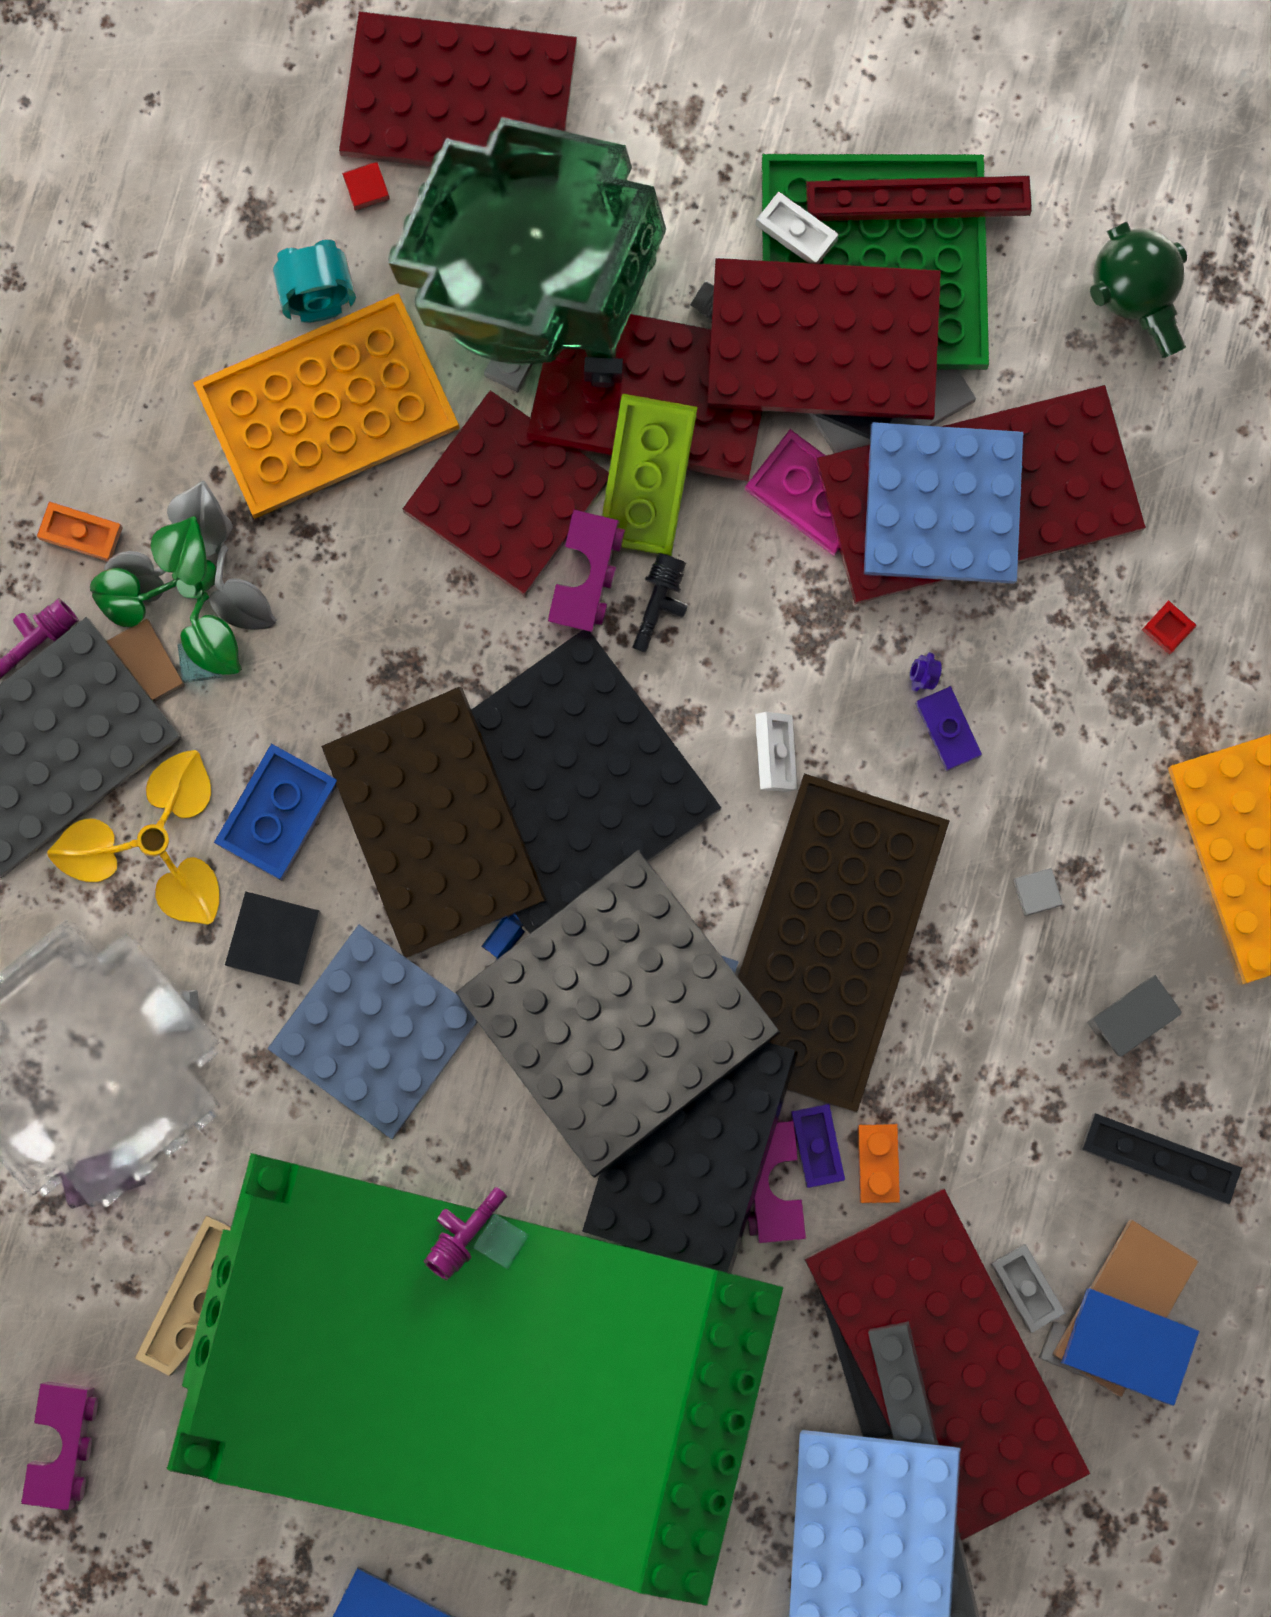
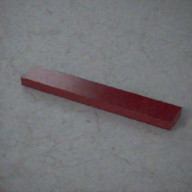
M1030 176L806 182L807 212L819 221L1030 216L1032 211Z

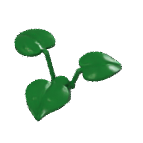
M195 516L160 528L151 539V551L155 562L162 570L172 573L174 580L148 592L140 593L139 581L133 573L120 568H112L99 573L91 581L90 591L97 606L109 620L122 627L136 626L144 619L146 609L142 600H148L174 587H177L178 592L185 598H197L190 616L192 625L185 627L180 635L182 646L187 656L197 666L211 673L232 675L242 670L239 663L237 641L228 624L213 615H204L199 619V613L203 604L209 599L206 591L215 585L216 566L206 558L202 533Z

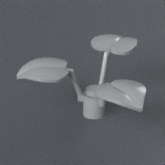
M202 481L190 490L174 497L167 508V514L171 523H177L195 516L202 533L206 556L218 554L215 586L218 590L214 591L209 598V602L216 614L227 623L243 629H263L274 625L277 619L273 616L266 597L255 585L242 579H229L225 584L223 582L225 554L228 551V547L224 543L231 533L233 526L230 519L224 515L217 499L206 482ZM127 551L118 553L111 557L104 566V571L120 568L133 573L139 581L140 593L148 592L164 584L159 576L163 575L166 571L160 567L154 569L151 559L139 552ZM163 593L155 597H152L148 600H142V602H152L158 600Z

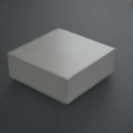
M1052 868L1014 879L1024 916L1063 905Z

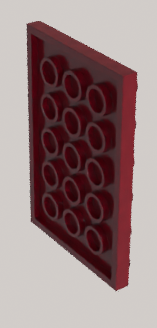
M359 11L339 146L340 156L559 182L577 37Z
M715 258L707 408L933 420L935 416L941 270Z
M557 300L528 425L527 439L612 455L622 394L698 407L687 470L749 481L762 411L707 408L711 329ZM585 357L623 359L622 383H614V386L609 388L592 386L591 382L584 381Z

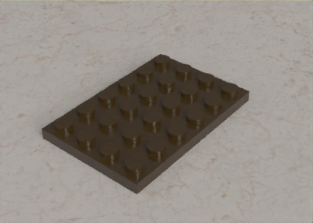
M457 687L321 746L332 775L337 779V788L405 958L420 954L547 901L463 688Z

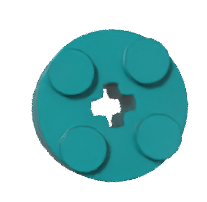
M321 240L314 246L301 249L290 247L277 253L278 261L273 267V275L282 312L286 318L292 320V314L300 316L301 322L323 321L341 314V306L348 301L350 307L354 304L356 294L345 253L337 248L335 241Z

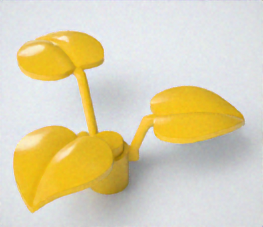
M196 750L176 754L162 762L152 772L146 786L147 800L154 807L165 808L157 824L146 825L139 831L137 839L113 846L115 840L114 833L107 824L97 819H83L69 826L47 852L49 859L58 869L72 878L85 882H99L112 876L117 870V859L114 853L139 847L141 852L149 857L160 856L171 871L161 876L156 884L155 898L160 909L169 917L179 921L211 924L215 919L219 906L217 878L207 863L195 857L185 859L177 868L166 852L169 845V837L163 828L171 812L180 818H191L201 813L209 803L211 784L200 753Z

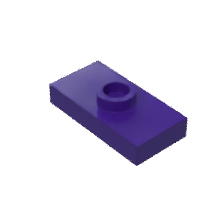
M951 686L915 702L946 772L982 756Z

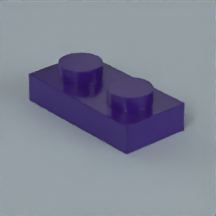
M825 1104L791 1111L806 1188L845 1181L830 1105Z

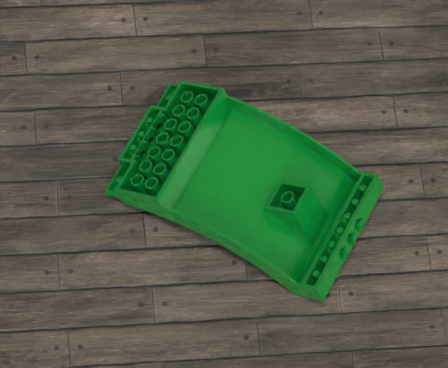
M250 1154L231 1229H223L181 1385L188 1389L167 1470L208 1478L219 1484L344 1510L463 1540L635 1591L639 1594L708 1605L782 1296V1286L494 1213L465 1247L471 1254L472 1258L470 1261L465 1262L459 1271L454 1272L447 1281L433 1273L424 1263V1259L439 1240L438 1237L441 1233H446L452 1237L455 1236L438 1223L437 1218L444 1209H448L463 1222H466L477 1209L266 1156Z

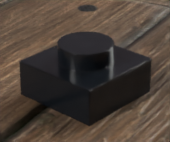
M585 357L584 381L591 382L592 386L609 388L613 387L614 383H622L623 359Z

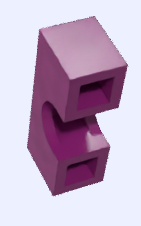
M573 510L565 547L579 550L587 556L591 567L590 575L582 585L577 587L556 584L548 622L590 632L595 630L596 625H603L607 610V604L601 602L604 588H612L616 567L610 565L613 550L620 552L625 530L619 528L620 520Z
M794 1121L777 1122L753 1200L754 1212L749 1213V1235H757V1243L806 1239L802 1199L782 1200L776 1197L769 1187V1175L774 1166L781 1162L798 1160Z
M49 1381L40 1383L34 1424L53 1427L61 1436L62 1450L54 1462L35 1460L27 1464L21 1504L70 1510L76 1507V1501H82L86 1485V1478L80 1477L82 1463L89 1460L92 1448V1438L87 1437L89 1421H95L98 1409V1398L93 1397L94 1388Z

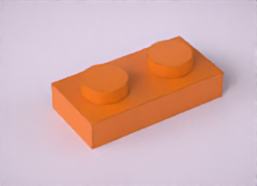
M49 501L37 537L39 540L108 561L114 554L123 527L119 523Z
M897 1124L858 1125L860 1203H899Z

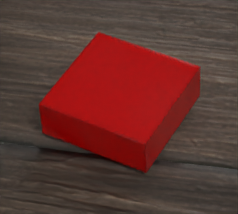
M378 162L342 173L355 211L390 200Z
M1168 600L1144 626L1142 631L1170 655L1197 625Z

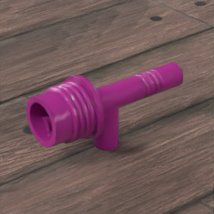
M58 598L39 613H35L33 619L38 625L36 628L25 613L15 616L13 623L24 639L0 659V679L48 637L55 642L79 621L76 614L64 601Z
M495 1187L466 1222H463L448 1209H444L438 1216L437 1222L455 1236L452 1237L446 1233L439 1235V1240L424 1259L427 1267L437 1276L448 1281L454 1272H458L465 1262L470 1261L472 1258L471 1254L465 1247L507 1198V1195L501 1189Z

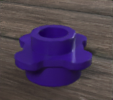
M928 652L927 656L920 655L918 659L914 660L910 669L913 691L917 692L920 688L933 690L937 686L941 676L942 664L934 659V653Z

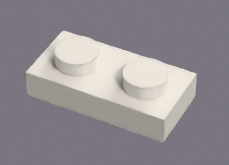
M780 192L775 195L756 219L757 227L808 263L819 264L837 242L839 236L838 233Z
M773 712L755 714L760 790L781 792L797 790L792 715Z

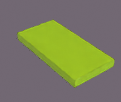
M622 394L602 512L603 517L620 520L619 528L625 530L621 548L672 556L698 407Z

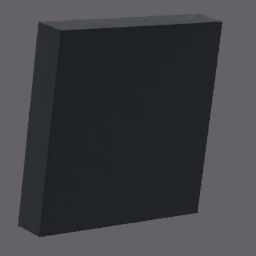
M245 891L225 966L300 985L321 912L316 909Z

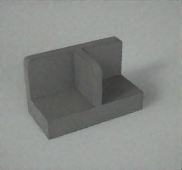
M1154 975L1090 1019L1087 1023L1095 1034L1101 1033L1117 1056L1121 1057L1176 1019L1182 1012L1157 976Z

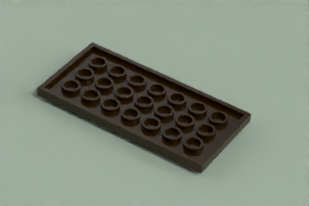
M805 773L738 978L781 1032L769 1043L798 1052L787 1091L858 1113L950 820Z

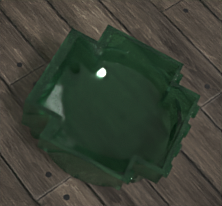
M501 117L496 130H493L488 137L487 147L446 138L441 151L437 152L433 158L432 170L426 183H422L419 188L418 200L412 213H409L405 218L402 235L397 245H394L390 250L388 263L398 284L418 289L415 296V307L424 326L446 331L459 345L480 357L507 364H539L554 361L564 349H584L587 357L615 358L616 345L646 276L657 262L656 253L667 229L654 186L627 180L632 165L626 145Z

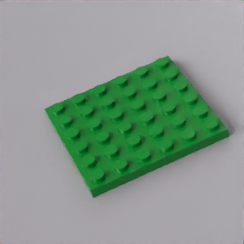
M762 154V212L778 192L807 211V181L985 177L984 154ZM986 217L821 221L838 233L839 236L837 242L819 264L941 270L937 370L988 369ZM762 230V261L808 263Z

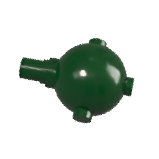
M1127 221L1109 229L1107 234L1110 240L1099 252L1094 265V285L1090 287L1092 300L1098 306L1105 305L1110 311L1120 317L1139 320L1142 329L1147 330L1149 335H1152L1162 358L1185 349L1186 345H1184V340L1176 325L1177 320L1175 316L1178 313L1173 304L1184 282L1183 263L1187 261V253L1184 247L1178 242L1173 243L1157 231L1141 228L1131 229Z

